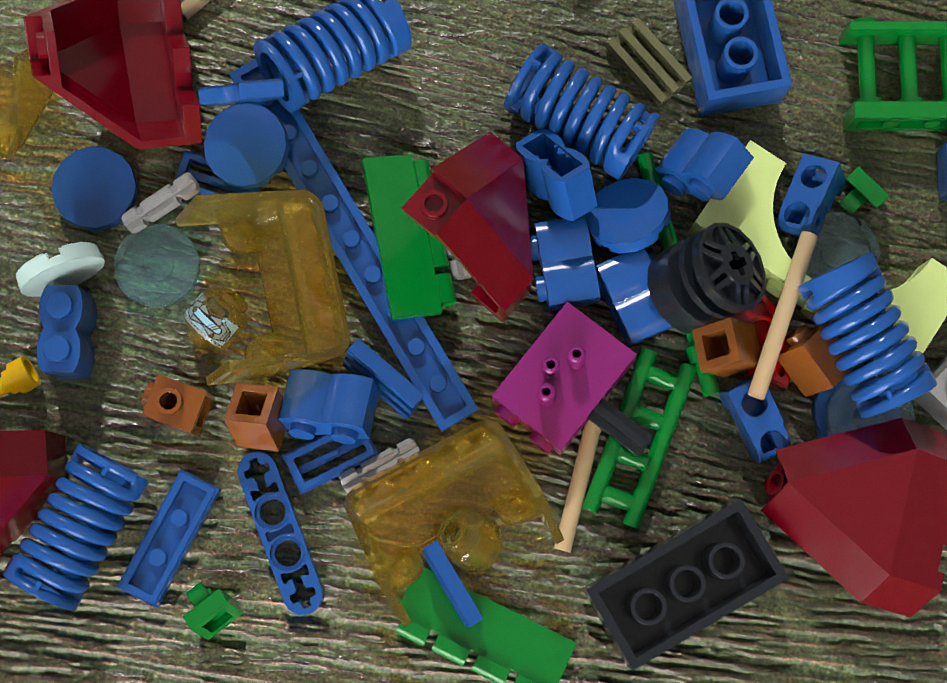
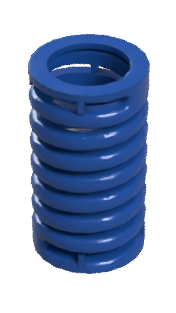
M338 0L337 3H331L323 10L313 12L309 18L303 17L295 25L289 24L281 32L276 31L270 36L254 43V54L264 80L281 79L283 81L284 97L277 99V101L287 111L294 112L308 103V99H318L321 96V92L329 93L334 90L335 85L342 86L348 82L349 78L356 79L361 76L362 71L369 72L375 68L376 64L382 65L389 59L408 51L412 44L411 32L406 16L398 1L382 0L384 3H381L379 0Z
M541 43L531 53L514 79L505 98L504 109L510 113L520 112L522 120L526 123L534 122L537 130L541 128L554 132L562 139L566 148L575 147V150L582 153L585 157L589 156L590 162L595 166L603 164L604 171L620 181L643 149L661 115L657 112L648 113L645 111L644 104L638 102L634 104L614 131L620 117L630 102V96L626 93H621L599 124L604 112L617 92L615 86L607 85L584 118L589 106L603 85L602 78L598 76L590 79L576 104L569 112L572 103L589 77V71L585 68H579L571 78L575 70V62L567 59L560 65L563 60L562 54L545 43ZM553 76L543 97L540 99L538 97L539 93ZM566 86V88H565L563 94L561 95L559 101H558V102L556 103V105L554 106V103H555L556 99L558 98V96L560 95V93L562 92V90H563L564 87ZM631 131H634L636 134L623 148L622 145Z
M872 251L797 286L803 299H806V307L810 310H815L832 300L840 298L814 313L812 318L815 324L822 325L842 317L821 329L820 335L824 340H830L853 331L828 345L829 354L836 356L866 344L837 359L835 366L838 370L844 371L877 358L843 376L845 385L853 386L876 375L891 371L887 375L857 386L851 392V398L856 402L855 404L862 418L871 417L901 406L927 393L938 384L928 364H924L925 357L923 353L914 351L917 347V341L913 336L907 335L909 332L908 323L904 320H898L901 317L902 311L899 306L891 304L894 299L892 291L883 289L886 286V279L881 275L882 272Z
M78 444L70 458L72 461L67 462L65 471L89 488L64 477L57 479L55 487L84 505L55 492L49 493L46 498V502L49 505L61 510L79 522L62 516L46 507L41 508L37 513L41 521L61 530L74 539L61 535L40 523H32L28 529L30 535L59 549L68 556L58 553L33 539L24 538L19 544L20 549L28 555L53 566V570L21 553H15L2 573L8 581L27 593L52 605L71 611L77 609L85 595L83 592L89 588L90 580L88 577L96 575L99 571L98 561H102L107 557L108 549L106 546H111L115 543L117 539L115 531L121 530L126 524L123 516L133 512L134 505L132 501H137L141 498L150 482L135 471L82 444ZM83 461H86L87 463L101 471V474L81 464L83 463ZM60 570L65 575L59 574L58 571Z

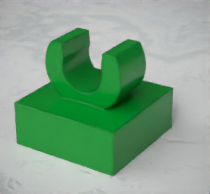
M858 166L845 179L854 189L839 204L852 215L865 201L874 209L878 208L889 195Z
M202 582L186 592L194 608L186 613L183 618L191 631L207 640H210L244 613L234 598L221 589L215 592L210 588L206 589Z

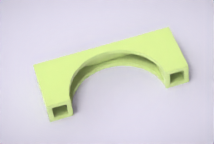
M750 140L746 149L754 157L723 200H709L688 233L693 235L713 223H728L739 228L753 242L761 256L766 272V290L779 298L792 261L778 237L773 215L774 192L786 163ZM933 258L918 266L902 285L890 290L894 295L891 304L899 306L902 311L901 317L898 320H904L908 323L909 332L907 335L913 336L917 341V347L914 351L924 353L947 317V267ZM806 275L803 283L811 280L812 278ZM800 293L796 304L802 307V314L813 321L814 313L840 298L832 300L815 310H810L805 305L806 299H803ZM842 317L837 318V319H835V320H832V321L828 322L829 325H830L831 323H833V322H835V321L841 319ZM850 331V332H848V333L842 334V335H840V336H838V337H839V338H842V337L848 335L849 333H851V332H853V331Z

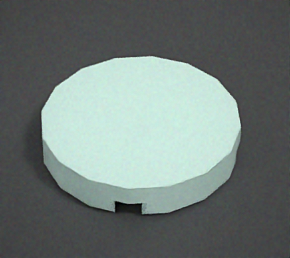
M77 242L63 245L61 248H58L60 255L49 259L47 253H42L23 264L16 273L18 287L25 296L39 297L42 295L46 285H78L94 276L103 268L104 257L99 251L98 246L93 243Z

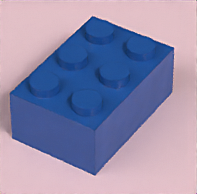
M674 0L700 117L770 105L782 101L791 88L792 82L772 0Z

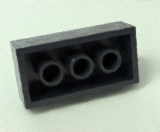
M737 499L724 504L586 585L582 590L625 665L634 671L787 580L789 577L743 500Z

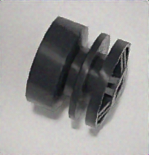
M713 223L702 231L694 233L686 240H681L656 254L648 267L647 285L652 302L661 317L673 328L684 333H693L692 330L724 320L725 318L735 317L740 312H746L760 303L766 290V272L761 256L753 242L739 228L728 223Z

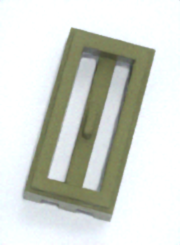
M639 17L631 23V26L625 27L616 38H611L606 44V49L658 107H661L688 85L692 79V76ZM634 35H636V36L642 41V43L651 51V53H652V54L660 61V63L669 71V73L677 80V82H675V81L667 74V72H666V71L658 64V62L649 54V52L641 45V43L634 37ZM626 43L667 90L662 92L621 45Z

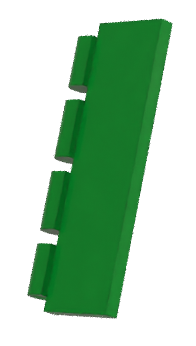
M412 154L363 158L361 161L390 318L391 320L440 315L443 312L442 307L452 306L457 303L451 273L435 275V271H442L450 267L446 247L432 235H427V231L401 209L431 175L429 161L426 159L413 161Z
M418 565L395 612L403 616L395 633L424 646L430 631H433L439 635L431 651L461 666L464 665L470 651H473L478 655L471 671L495 683H505L510 671L517 673L514 683H559L577 644L576 642L466 587L465 589L483 619L470 628L465 627L434 573Z

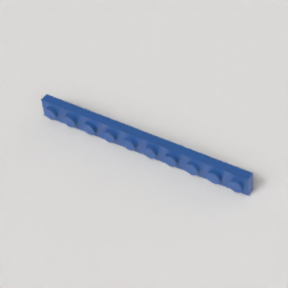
M256 59L229 73L234 84L240 81L264 80ZM277 99L252 103L264 106L275 114L287 130L290 151L284 169L412 384L423 392L422 401L441 433L478 412L477 405L424 317L391 320L376 237L299 109L294 112L287 111Z

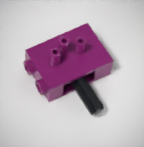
M566 302L492 395L493 403L498 406L494 413L513 428L518 423L532 433L528 439L548 455L554 450L561 456L588 420L636 456L642 454L652 440L651 434L605 400L634 364L637 354L568 302Z

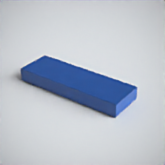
M181 469L117 588L153 607H159L222 489Z

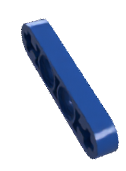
M259 451L251 452L240 461L237 470L238 478L286 607L291 612L298 615L311 614L318 610L324 601V586L279 465L273 457ZM256 460L262 465H269L270 471L264 474L267 487L272 488L277 483L279 489L278 492L265 493L257 500L254 497V492L262 491L260 483L255 478H248V472L253 470L252 462ZM270 500H279L285 506V517L277 525H269L262 518V508ZM284 541H294L300 547V559L293 566H284L277 558V549ZM307 565L309 574L300 576L306 588L314 587L316 595L310 598L311 606L305 608L303 602L295 603L292 595L298 592L295 578L286 583L283 574L297 572Z

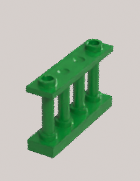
M860 17L850 21L838 39L839 45H857L860 98L853 102L842 115L843 131H947V21H877L874 17ZM874 45H898L901 99L898 101H882L880 97H877ZM916 45H939L943 98L939 101H923V98L918 95Z

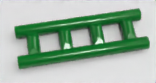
M641 348L618 410L635 423L656 430L648 455L642 453L636 456L611 436H608L582 505L583 509L595 514L599 513L602 502L625 510L627 512L622 524L636 530L640 528L696 374V367L686 363H681L677 375L653 366L657 353L647 348ZM647 382L671 391L663 414L638 405ZM617 461L641 470L633 495L608 486Z

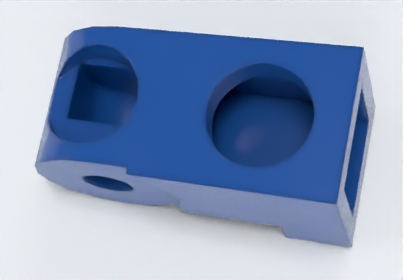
M803 154L779 212L778 228L780 232L800 237L801 232L806 231L819 236L826 213H829L835 197H840L846 184L840 162ZM815 169H821L825 171L826 174L817 172Z
M751 377L721 391L718 395L724 407L728 408L749 454L756 463L760 464L777 456L775 450L791 446V442L784 427L783 418L769 388L765 400L756 399L748 395L753 379Z

